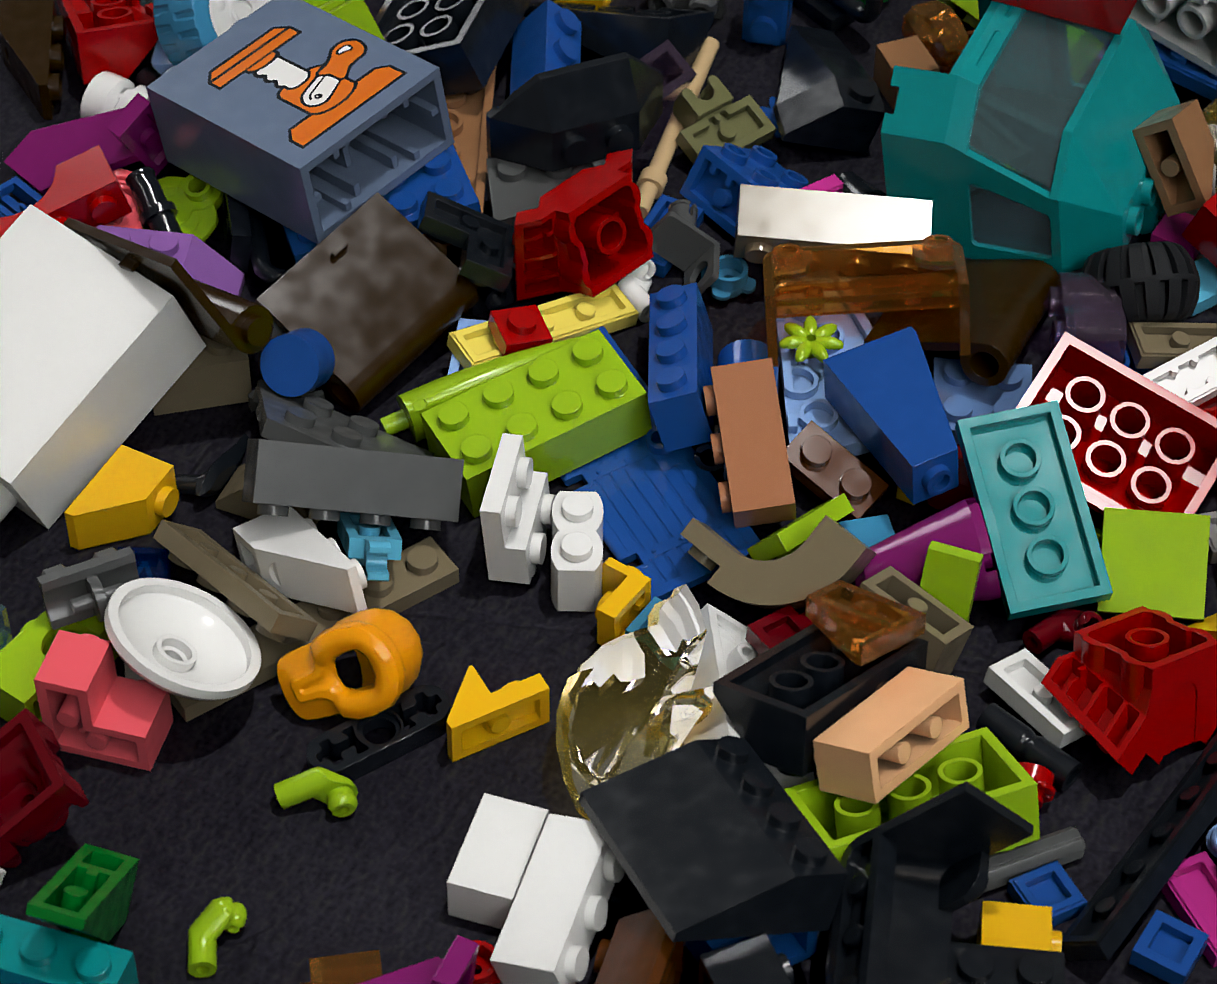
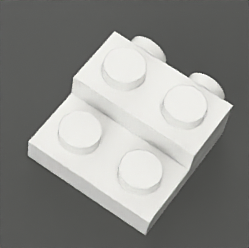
M502 434L480 507V519L489 580L530 585L531 578L536 572V564L542 565L545 559L547 547L546 525H552V505L556 495L549 492L547 472L533 471V459L525 456L523 435Z

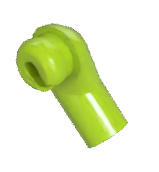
M323 767L311 768L274 784L277 800L283 809L315 798L327 804L328 809L332 811L334 816L346 817L351 815L358 806L356 798L358 790L352 780Z

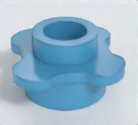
M734 255L720 256L719 277L710 286L712 288V297L716 300L726 301L737 297L740 293L750 294L754 292L756 281L748 277V265L742 258H735ZM705 267L701 271V279L704 276L707 267Z

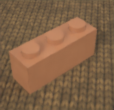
M772 358L710 367L713 385L703 386L707 417L717 415L720 433L710 434L714 463L715 465L725 463L727 481L718 482L722 513H733L735 528L795 520L796 503Z

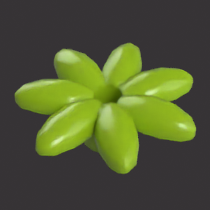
M813 316L806 317L803 327L790 322L784 324V330L790 336L781 339L779 342V347L783 349H797L795 353L796 362H803L807 358H816L823 362L824 359L829 358L826 349L840 350L843 348L841 340L831 337L836 332L837 326L829 323L817 329V323Z

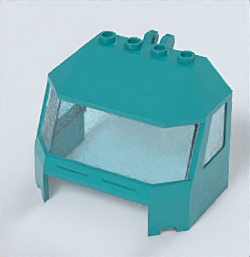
M978 0L979 24L949 74L894 65L890 86L899 88L894 114H884L881 128L886 193L888 197L933 200L931 252L970 259L1042 260L1050 264L1059 275H1063L1083 268L1084 262L1093 253L1111 247L1127 245L1132 235L1137 236L1139 233L1142 235L1152 234L1157 227L1158 217L1165 210L1132 130L1158 110L1178 105L1180 101L1148 29L1134 19L1128 18L1120 35L1000 2Z

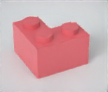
M59 630L34 678L42 722L53 731L61 747L59 751L151 771L174 722L170 693L155 687L144 679L134 680L117 676L111 641L101 639L92 634H77Z

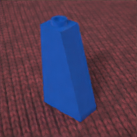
M912 326L823 360L825 398L913 505L959 487L958 447L917 332Z

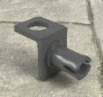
M675 200L669 205L668 213L650 228L653 233L652 251L684 271L683 285L695 283L700 272L707 266L704 276L697 283L702 294L719 277L720 242L696 227L698 208L695 204L690 207L691 201Z

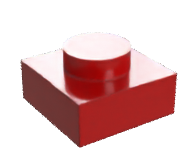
M536 304L490 311L488 326L502 356L552 343L553 338Z

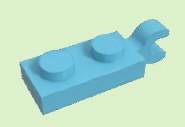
M340 512V521H337L336 532L347 557L355 558L360 565L365 566L367 581L388 582L387 560H401L402 538L392 519L390 526L359 523L360 513Z

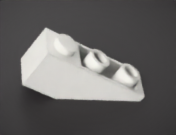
M289 506L288 517L261 515L232 528L241 562L285 597L350 613L367 609L363 589L367 587L368 583L360 563L355 558L349 559L344 555L333 538L327 539L318 531L312 519H308V517L304 519L291 506Z

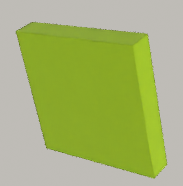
M1105 507L1103 510L1101 552L1113 594L1110 600L1097 602L1096 613L1119 615L1144 606L1148 609L1166 612L1175 620L1203 621L1211 515Z

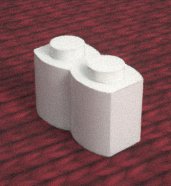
M559 491L553 501L551 599L557 611L595 612L596 606L602 597L604 510L602 500L597 492Z

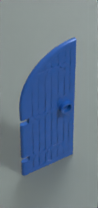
M604 326L597 328L627 365L648 396V386ZM650 411L652 429L646 435L560 476L565 486H570L583 480L585 485L574 491L597 492L599 494L604 510L603 541L617 561L628 564L637 559L641 565L635 568L651 578V600L656 596L664 601L679 594L685 584L690 589L709 580L720 567L717 565L711 571L688 553L693 544L685 539L681 532L692 518L708 525L750 559L752 558L747 548L759 542L760 539L750 526L735 528L732 512L722 513L718 482L710 471H705L696 465L694 460V453L696 452L692 446L665 452Z

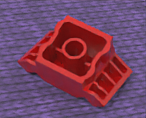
M633 148L606 154L604 165L582 169L542 195L538 208L516 212L515 232L513 233L512 242L515 247L513 263L516 265L517 301L561 291L580 293L594 298L654 257L652 251L653 233L649 226L644 224L640 210L641 193L639 187L633 183Z
M1140 606L1075 631L1073 652L1057 657L1041 681L1043 686L1061 703L1062 710L1069 717H1074L1079 722V727L1088 736H1092L1096 740V745L1105 754H1110L1131 775H1133L1146 754L1157 764H1160L1165 755L1190 743L1202 741L1206 745L1217 728V640L1205 630L1190 628L1174 621L1171 615L1163 611Z

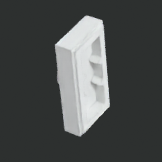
M1217 336L1149 371L1143 376L1195 406L1217 396Z

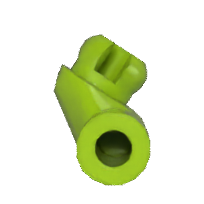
M231 897L213 899L189 927L188 973L198 978H207L216 973L217 939L224 930L234 934L240 931V927H244L247 919V910L242 903L232 902Z

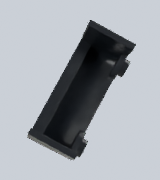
M966 781L854 839L845 850L840 861L848 874L833 917L826 984H962L952 977L948 978L953 911L977 900L986 890L990 855L1032 836L1033 824Z

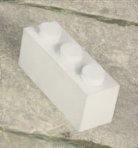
M549 813L490 958V962L502 984H576L577 981L580 982L585 977L589 965V949L596 931H601L605 926L608 916V900L615 882H620L625 874V870L591 820Z

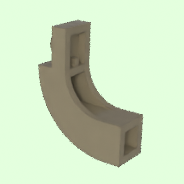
M827 515L797 550L785 557L769 561L754 560L746 557L708 525L695 518H692L681 532V535L693 544L688 550V553L711 571L717 565L720 566L707 584L735 600L767 610H779L785 606H792L796 610L810 607L820 601L832 598L855 581L877 554Z

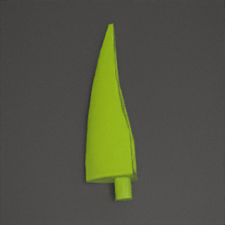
M582 336L547 343L485 361L396 396L400 410L379 419L383 431L393 435L409 428L415 442H419L426 438L421 413Z

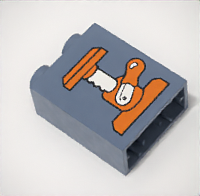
M303 0L269 1L246 18L235 22L229 30L180 64L167 69L158 79L146 86L168 162L316 244L324 240L377 192L382 196L386 195L454 144L438 66Z

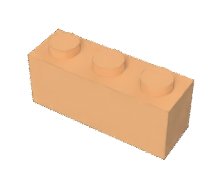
M908 666L812 740L814 748L813 759L817 769L819 790L877 804L970 727L964 678Z

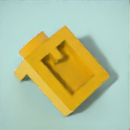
M611 557L603 563V596L595 609L597 643L599 645H614L625 639V629L651 601V578L645 576L639 569L625 565Z

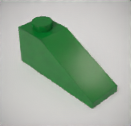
M85 843L30 900L27 905L26 915L52 926L69 930L72 935L97 942L102 940L109 942L126 922L139 859Z

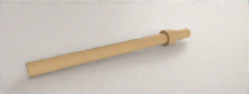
M706 37L682 90L690 89L697 97L699 96L720 47L717 39L713 37ZM673 111L649 167L642 170L636 183L641 193L640 210L643 219L650 212L654 200L658 199L664 191L668 180L666 172L678 146L675 140L679 132L685 129L675 117Z

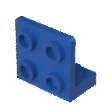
M725 143L724 146L703 145L679 193L691 201L692 204L704 208V214L735 238L740 184L800 189L807 186L809 181L801 174L779 165L776 162L778 159L776 154L765 147L753 145L752 149L741 148L731 143Z

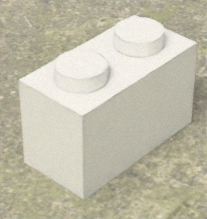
M484 793L447 880L448 915L499 929L503 928L548 818L549 810Z

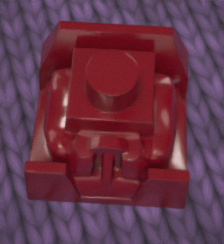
M26 708L0 728V868H16L20 865L22 857L16 845L28 847L31 843L42 840L48 833L60 829L68 818V809L72 804L82 808L89 804L81 785L64 770L63 762L55 754L61 747L53 731Z

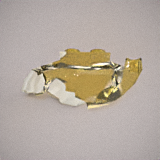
M687 584L675 588L671 597L654 605L648 615V627L624 634L602 645L578 667L577 673L566 681L557 709L556 748L564 783L577 812L587 820H590V818L578 802L582 791L685 745L683 741L692 727L703 721L713 708V703L711 702L714 697L713 686L691 691L707 630L705 629L700 606Z

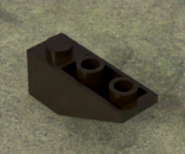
M0 0V45L3 62L44 120L53 119L54 101L62 100L61 75L56 72L64 71L63 45L59 43L66 42L64 15L57 16L54 0Z

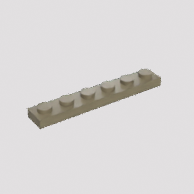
M430 536L402 550L401 560H387L389 581H367L368 585L363 589L367 609H387L399 614L459 583V568ZM304 601L295 604L318 622L309 641L286 637L284 642H278L259 633L255 629L256 624L249 627L260 647L261 667L252 685L244 692L276 677L277 663L280 657L294 649L311 643L322 631L333 627L339 620L354 613ZM170 693L171 703L186 722L237 697L203 701L183 698Z

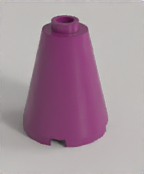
M975 497L964 499L870 546L869 548L877 554L855 579L858 592L863 581L892 566L920 587L928 547L931 541H936L984 554L973 601H992L1001 598L997 570L991 571V568H993L991 554L993 552L980 506L976 502Z

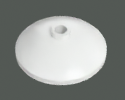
M140 578L120 586L113 593L104 613L105 629L117 654L142 679L168 693L193 700L226 699L237 696L247 690L260 670V647L248 625L225 603L197 587L164 578Z

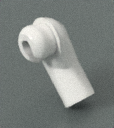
M652 260L647 261L623 277L617 285L639 312L638 319L641 322H649L650 295L648 291L652 284L651 277L656 272V266Z

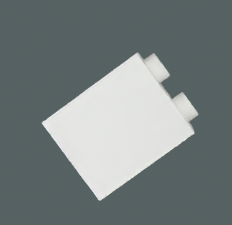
M32 204L24 210L0 237V523L16 506L49 530L202 352L206 344L172 294L138 272H130L121 268L118 265L120 263L119 260Z

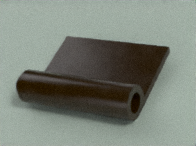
M377 192L255 300V303L267 308L273 317V321L285 333L299 328H309L316 330L326 337L334 351L335 367L330 379L325 383V387L331 397L342 408L351 413H358L479 301V295L477 292L478 286L469 281L467 277L460 275L459 268Z
M68 218L64 222V226L119 260L120 263L118 265L121 268L130 272H138L172 294L199 335L246 354L259 352L271 339L274 328L273 317L264 306L192 278L175 258L72 218Z
M928 259L924 274L915 273L909 275L865 338L864 344L912 326L917 332L923 351H959L963 372L971 381L987 387L998 385L1008 375L1058 293L1060 278L1057 271L1050 264L1036 259Z

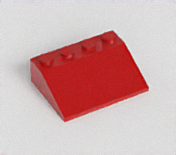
M1065 331L1016 408L1058 400L1087 504L1092 510L1103 515L1105 507L1196 514L1217 480V418Z

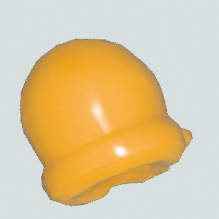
M380 608L360 610L339 620L333 627L322 631L311 643L294 649L280 657L277 663V676L280 687L292 710L305 720L321 719L337 714L352 719H362L377 715L394 706L399 696L407 691L417 679L423 658L420 636L408 619L393 610ZM352 650L356 652L362 671V687L349 688L341 681L335 665L336 658L339 655Z

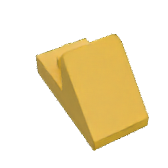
M470 665L446 721L447 748L451 761L455 762L550 722V688L541 674L538 673L521 681H512L501 689L490 693L474 666Z

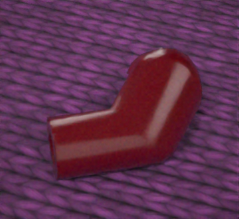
M1068 608L1057 610L1025 631L1022 637L1026 648L1036 655L1042 653L1055 643L1074 645L1075 631L1101 622L1103 619L1098 613L1089 610L1085 612Z

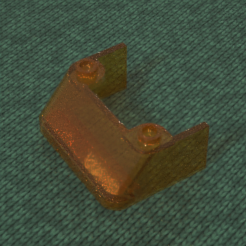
M934 234L921 240L806 247L786 243L777 245L763 257L768 358H772L773 367H779L776 318L953 308L960 356L971 355L969 280L962 245L953 241L950 236Z

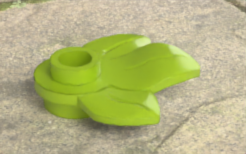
M191 174L187 177L167 176L158 179L167 201H172L177 208L178 214L176 219L182 232L194 234L204 242L218 224L217 210L222 204L223 192Z

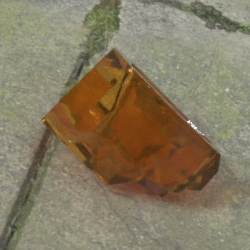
M938 0L916 4L903 16L902 33L904 37L917 35L937 65L952 68L969 41L963 23L952 7Z

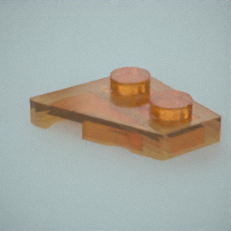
M842 580L821 588L806 597L805 616L850 660L859 666H863L894 649H898L903 644L925 633L926 613Z

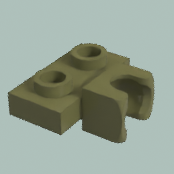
M715 75L708 77L707 85L699 98L690 89H684L680 92L673 105V114L685 128L679 132L675 141L693 164L703 145L724 146L725 143H731L741 148L752 149L753 145H760L772 139L777 130L751 95L732 104L731 102L734 97Z

